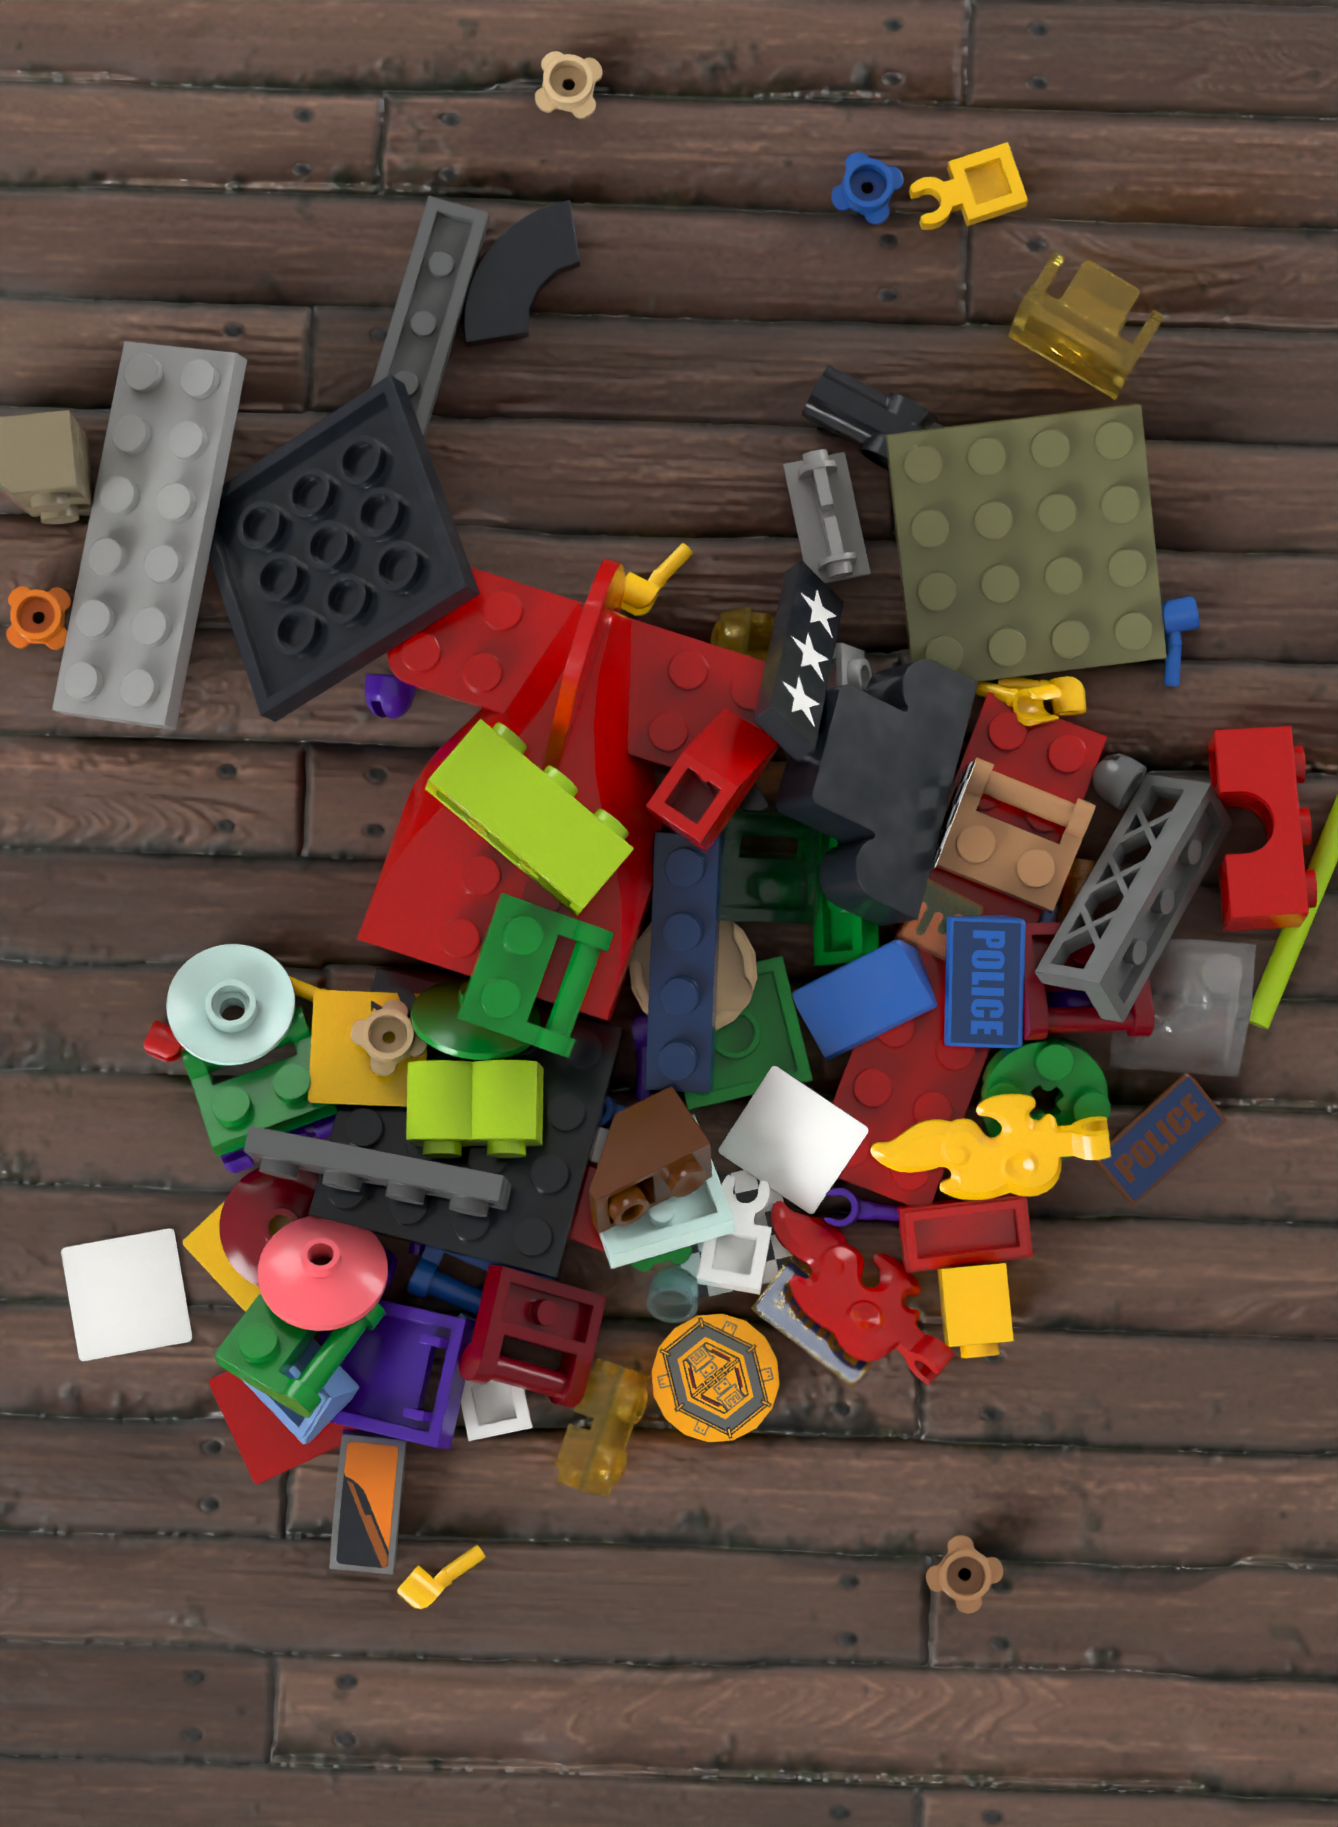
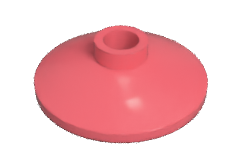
M314 1216L300 1218L280 1229L266 1244L258 1264L260 1292L270 1310L288 1324L314 1331L339 1329L363 1318L379 1302L388 1280L386 1253L381 1242L372 1231ZM320 1257L332 1258L325 1265L311 1263L312 1260Z

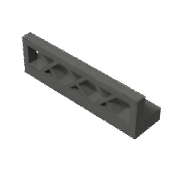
M1146 775L1035 970L1042 984L1085 991L1101 1019L1124 1022L1233 825L1221 800L1217 799V793L1212 783ZM1158 798L1178 800L1172 811L1151 822L1148 821L1147 817ZM1150 843L1152 848L1145 860L1121 871L1120 865L1127 854ZM1122 892L1124 898L1117 910L1093 921L1092 915L1098 904ZM1094 943L1095 949L1084 969L1064 966L1071 953Z

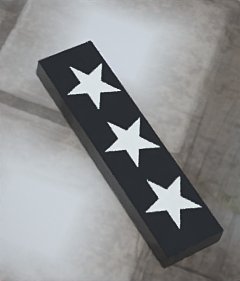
M802 560L785 572L754 713V721L797 761L815 750L844 604Z

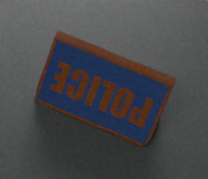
M1186 1071L1181 1073L1109 1140L1111 1157L1090 1161L1121 1195L1134 1206L1227 1119L1197 1081Z

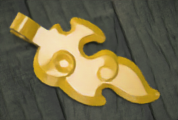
M1023 1094L995 1095L986 1098L977 1105L976 1112L978 1115L994 1118L1000 1123L1002 1131L996 1137L990 1138L985 1135L977 1123L971 1119L962 1118L951 1122L932 1119L913 1125L891 1141L876 1142L871 1146L872 1156L892 1170L912 1173L932 1170L938 1167L948 1168L951 1171V1176L940 1182L941 1192L958 1199L973 1201L992 1199L1008 1193L1028 1197L1043 1194L1050 1190L1059 1179L1061 1157L1076 1156L1085 1160H1100L1111 1157L1107 1117H1088L1066 1126H1058L1055 1117L1051 1114H1046L1041 1119L1034 1120L1030 1117L1029 1113L1035 1107L1036 1101L1033 1097Z

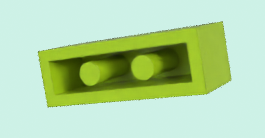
M480 719L428 779L425 789L577 917L633 851L634 848L625 841L629 832L616 818L605 810L599 808L593 814L574 798L578 792L577 787L560 771L549 765L542 771L526 758L523 753L527 750V746L513 731L498 722L491 728Z

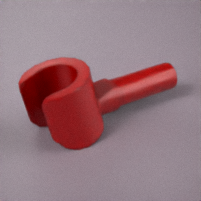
M159 1020L154 1021L144 1042L146 1053L164 1062L179 1060L182 1056L181 1049H184V1047L174 1036L170 1025Z

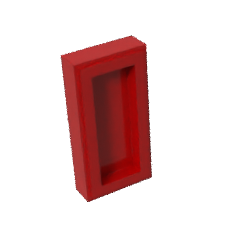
M1008 1193L987 1200L951 1199L934 1201L932 1204L897 1206L902 1261L906 1273L1033 1258L1027 1196Z

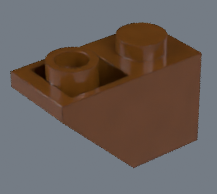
M672 1086L614 1115L589 1189L592 1222L599 1234L616 1225L626 1226L634 1223L649 1208L673 1196H687L696 1191L705 1180L712 1177L710 1142Z

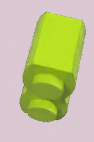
M433 1060L408 1062L406 1140L413 1146L423 1147L422 1156L429 1158H458L462 1156V1147L487 1146V1156L525 1157L526 1146L542 1145L544 1068L537 1061L486 1060L474 1062Z

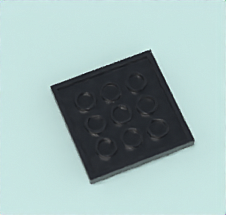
M392 375L387 376L223 484L209 559L260 715L274 722L282 719L480 594L405 383Z
M377 968L371 992L398 993L400 1001L408 1008V1018H410L412 1005L416 999L414 994H421L426 989L439 983ZM536 1007L540 1016V1027L546 1028L551 1011ZM577 1017L570 1036L576 1039L570 1058L531 1045L519 1054L494 1059L537 1061L544 1068L542 1145L526 1146L525 1157L487 1156V1146L462 1147V1156L458 1158L422 1156L423 1147L413 1146L406 1140L407 1107L339 1104L329 1139L330 1142L503 1175L512 1185L506 1210L489 1207L487 1217L473 1216L450 1210V1199L425 1195L424 1204H412L386 1197L387 1187L362 1182L360 1192L329 1187L322 1184L324 1174H320L308 1215L370 1230L374 1234L560 1280L624 1040V1029ZM430 1045L427 1046L426 1061H486L452 1056Z

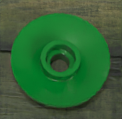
M454 980L434 985L418 995L412 1005L411 1023L416 1034L425 1043L446 1054L473 1060H494L519 1054L531 1046V1044L456 1018L469 980ZM533 1005L527 1022L540 1026V1016Z

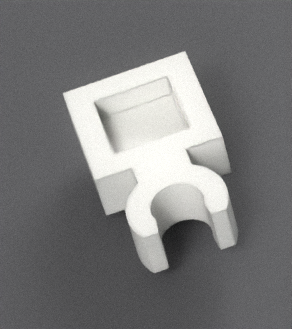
M727 1175L722 1183V1188L734 1217L735 1232L703 1242L697 1284L760 1295L772 1227L756 1225L754 1220L762 1215L768 1206L770 1196L769 1184L767 1181H760L756 1199L750 1203H741L733 1195L735 1176Z

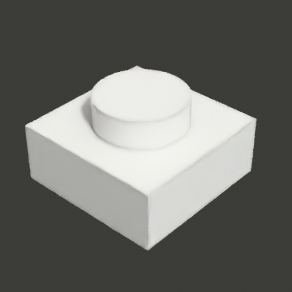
M465 1380L461 1406L468 1441L533 1427L525 1389L493 1380L486 1384Z

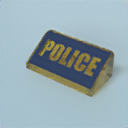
M788 1257L750 1309L848 1385L854 1387L872 1361H860L849 1356L838 1344L835 1334L815 1323L803 1312L795 1301L789 1280L793 1275H799L806 1279L811 1274Z

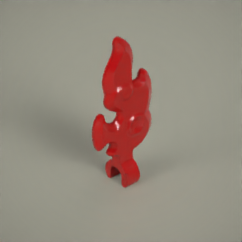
M777 1201L772 1205L771 1225L776 1238L791 1255L806 1264L811 1271L809 1278L805 1279L799 1275H793L789 1280L795 1301L803 1312L815 1323L835 1334L838 1344L849 1356L860 1361H877L896 1349L905 1357L911 1371L925 1384L930 1385L955 1354L944 1342L934 1336L923 1333L916 1326L920 1319V1311L908 1308L905 1305L906 1297H916L921 1291L920 1285L912 1273H906L903 1264L895 1258L877 1253L873 1256L872 1262L879 1271L880 1282L876 1287H867L862 1283L864 1268L862 1254L855 1247L848 1244L844 1235L835 1226L830 1225L825 1220L796 1213L781 1201Z

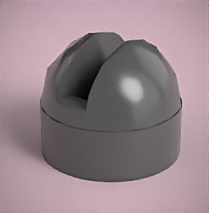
M1119 753L1109 755L1094 768L1091 782L1095 792L1105 802L1122 810L1131 801L1140 787L1147 767L1133 758Z

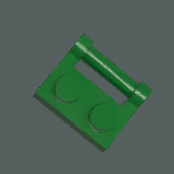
M501 893L456 1018L570 1058L576 1039L570 1037L600 952L601 950L608 952L614 933ZM558 935L576 941L546 1028L527 1021Z
M302 1006L295 1008L294 1018L289 1031L274 1048L294 1043L297 1055L216 1085L211 1072L230 1065L209 1063L195 1057L185 1048L181 1049L183 1062L195 1092L210 1144L217 1157L244 1148L249 1126L285 1133L337 1114L336 1104L310 1103L308 1101V1090L311 1084L309 1070L312 1031Z
M260 1292L215 1352L214 1356L217 1365L297 1414L310 1418L321 1403V1398L318 1394L366 1329L374 1330L385 1315V1311L377 1303L360 1320L348 1326L334 1329L298 1379L288 1378L286 1374L318 1331L295 1327L280 1319L267 1306Z

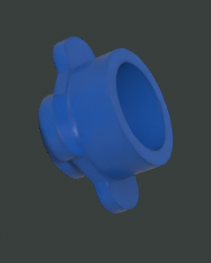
M853 153L845 161L846 172L841 185L834 187L832 190V203L839 211L851 209L864 215L868 223L873 225L881 224L889 217L890 209L888 204L893 193L900 190L903 186V174L897 167H887L883 162L869 158L865 153ZM865 183L873 186V191L869 194L864 193L861 189Z

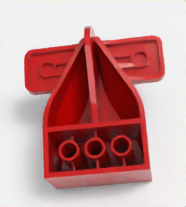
M605 558L601 563L585 603L470 567L480 594L388 651L387 660L390 670L400 681L482 709L435 753L416 780L404 806L357 940L471 976L501 893L614 933L608 952L603 950L600 952L579 1011L612 1022L628 975L633 950L640 937L653 894L655 832L659 829L662 830V823L653 818L646 807L656 791L653 764L671 769L684 749L725 707L767 734L754 721V713L766 662L619 614L625 591L626 576L623 564ZM480 719L491 728L498 722L513 731L527 746V750L523 753L526 758L542 771L548 765L560 771L577 787L578 792L574 796L577 801L593 814L599 808L605 810L616 818L629 832L625 841L634 848L633 851L577 917L425 789L428 779ZM558 935L536 998L552 1003L555 1002L576 941Z

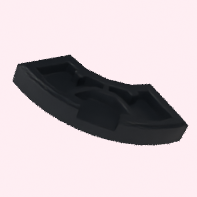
M570 200L549 205L523 217L508 228L489 248L474 274L465 307L467 347L529 337L530 312L539 292L557 275L581 266Z

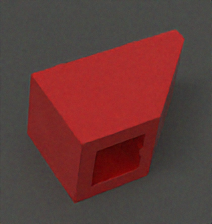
M725 707L684 749L646 807L653 818L707 853L780 745L773 738Z

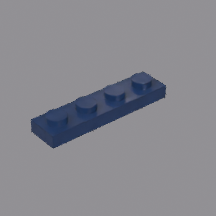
M659 829L655 832L645 1089L664 1090L670 1086L678 1092L709 1094L713 1090L723 833L719 834L706 853L673 830Z

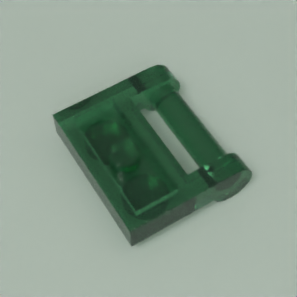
M739 806L721 831L723 833L720 921L816 924L822 891L819 881V865L824 854L828 852L830 836L780 812L741 810ZM742 835L796 838L798 841L796 856L739 853Z

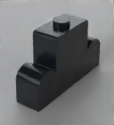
M923 659L878 671L871 677L866 687V693L848 684L827 689L815 750L799 761L795 758L793 759L786 752L788 758L776 799L777 810L837 840L838 845L832 847L824 854L819 865L821 890L827 899L837 907L878 926L918 920L978 685L974 680L936 661Z

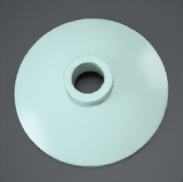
M241 944L218 945L196 954L178 970L167 994V1017L171 1030L178 1042L195 1057L218 1065L244 1064L268 1054L283 1040L294 1018V989L285 969L268 953L255 947ZM230 1006H239L245 1010L241 1018L232 1021L225 1020L222 1017V1013Z

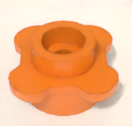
M19 586L12 590L8 597V603L11 606L10 620L12 623L6 631L8 641L19 649L26 648L29 644H46L52 650L63 648L67 636L65 612L71 607L69 594L59 587L52 588L49 592L38 589L30 590L26 586ZM38 612L43 613L45 616L44 621L40 624H36L33 621V616Z

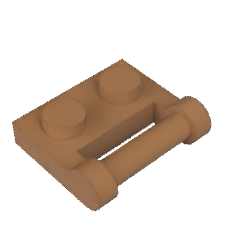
M977 757L936 867L1052 913L1096 805L1079 798L1076 803L1062 799L993 771V763ZM982 794L1066 827L1059 844L976 811Z

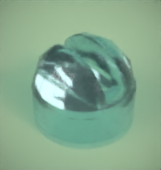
M679 1266L667 1267L657 1272L648 1289L646 1305L649 1312L655 1318L667 1323H682L690 1320L697 1312L700 1295L696 1277L688 1270Z

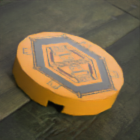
M725 1314L698 1315L676 1326L659 1346L651 1371L654 1398L665 1419L684 1435L706 1442L735 1440L756 1429L772 1410L780 1385L777 1358L766 1337L747 1321Z

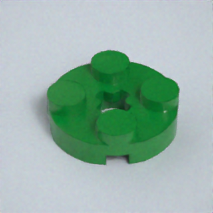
M1054 1037L1044 1040L1023 1039V1044L1020 1048H1002L990 1060L982 1077L984 1084L981 1090V1101L1001 1094H1023L1033 1097L1030 1092L1040 1085L1047 1092L1057 1087L1060 1094L1054 1099L1055 1107L1048 1112L1042 1109L1036 1112L1031 1111L1029 1114L1034 1120H1039L1044 1115L1051 1114L1055 1117L1058 1126L1072 1125L1080 1119L1096 1116L1107 1117L1108 1121L1111 1113L1107 1082L1102 1070L1086 1049L1075 1041L1061 1037L1063 1040ZM981 1116L990 1136L996 1137L1002 1131L1000 1123L994 1118ZM1072 1156L1061 1157V1161Z

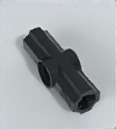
M827 365L825 371L820 376L802 411L803 417L859 446L858 450L864 457L889 471L885 435L944 427L937 423L938 419L932 412L915 401L895 393H889L886 396L830 365Z

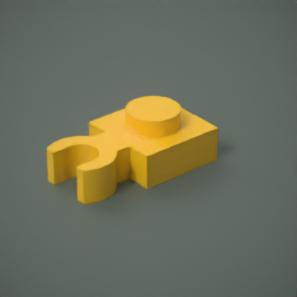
M1008 142L948 161L947 170L951 180L943 182L935 177H924L915 181L909 189L911 199L919 198L923 195H931L938 200L940 205L936 211L926 213L920 217L919 223L922 230H933L941 227L949 219L950 214L958 210L962 211L966 226H970L1025 208L1028 203Z

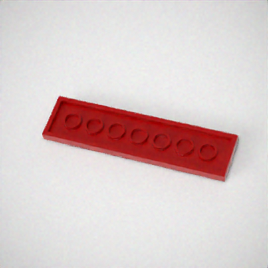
M988 692L953 784H956V788L963 767L978 757L993 763V771L1076 803L1078 798L1084 800L1093 776V770L1098 763L1107 736L1062 719L1034 726H1024L1018 721L1012 707L1007 706V704L998 700L993 693ZM982 794L976 809L980 813L1059 844L1066 828L985 794ZM935 867L930 870L927 885L978 910L977 916L1008 915L1023 919L1025 923H1037L1042 909L941 868ZM907 921L899 924L894 940H902L920 951L938 1006L853 1048L832 1104L868 1128L867 1135L837 1179L904 1205L914 1206L932 1204L945 1167L922 1172H899L877 1161L871 1154V1146L876 1142L891 1141L919 1122L932 1119L951 1122L964 1118L990 1047L944 1045L946 958L903 937L902 934L909 922Z

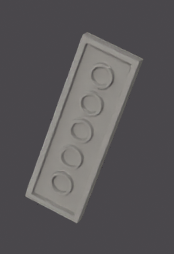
M124 341L52 707L53 711L69 716L176 730L247 359L238 353Z

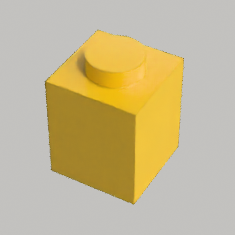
M1006 1263L937 1269L944 1343L948 1347L960 1346L961 1358L999 1355V1342L1014 1341Z

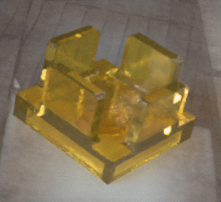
M1054 251L1037 281L1030 287L1019 305L1008 336L1116 400L1165 316L1153 310L1134 343H1129L1121 338L1119 333L1126 323V316L1139 296V290L1096 263L1086 260L1081 265L1063 297L1056 299L1047 293L1059 275L1066 257Z

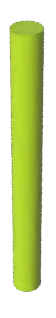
M1338 794L1307 869H1314L1316 874L1317 906L1309 908V914L1300 927L1282 928L1245 1017V1021L1263 1029H1269L1338 861Z

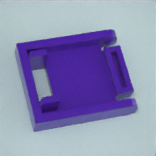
M380 1299L378 1304L384 1309L385 1315L374 1330L366 1329L340 1364L342 1369L358 1384L359 1389L352 1400L330 1422L435 1448L450 1449L465 1385V1379L461 1377L459 1372V1362L463 1350L471 1343L476 1321ZM333 1330L321 1331L318 1342L320 1346L323 1345ZM436 1347L447 1349L434 1409L429 1411L423 1409Z

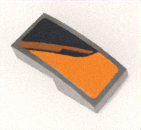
M343 1429L337 1473L329 1569L394 1575L397 1558L400 1505L404 1488L406 1440L369 1431Z

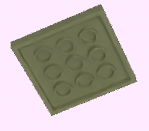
M1141 404L885 435L910 663L923 659L936 661L975 682L1167 658Z

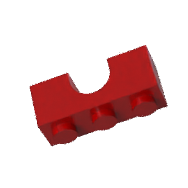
M1291 726L1215 730L1208 743L1207 754L1210 783H1212L1217 793V799L1221 800L1224 807L1243 808L1253 813L1262 823L1266 835L1265 846L1252 853L1225 855L1218 868L1223 932L1300 927L1309 914V908L1317 906L1316 874L1314 869L1305 870L1303 846L1311 844V816L1308 807H1299L1297 784H1303L1306 777L1303 746H1293Z

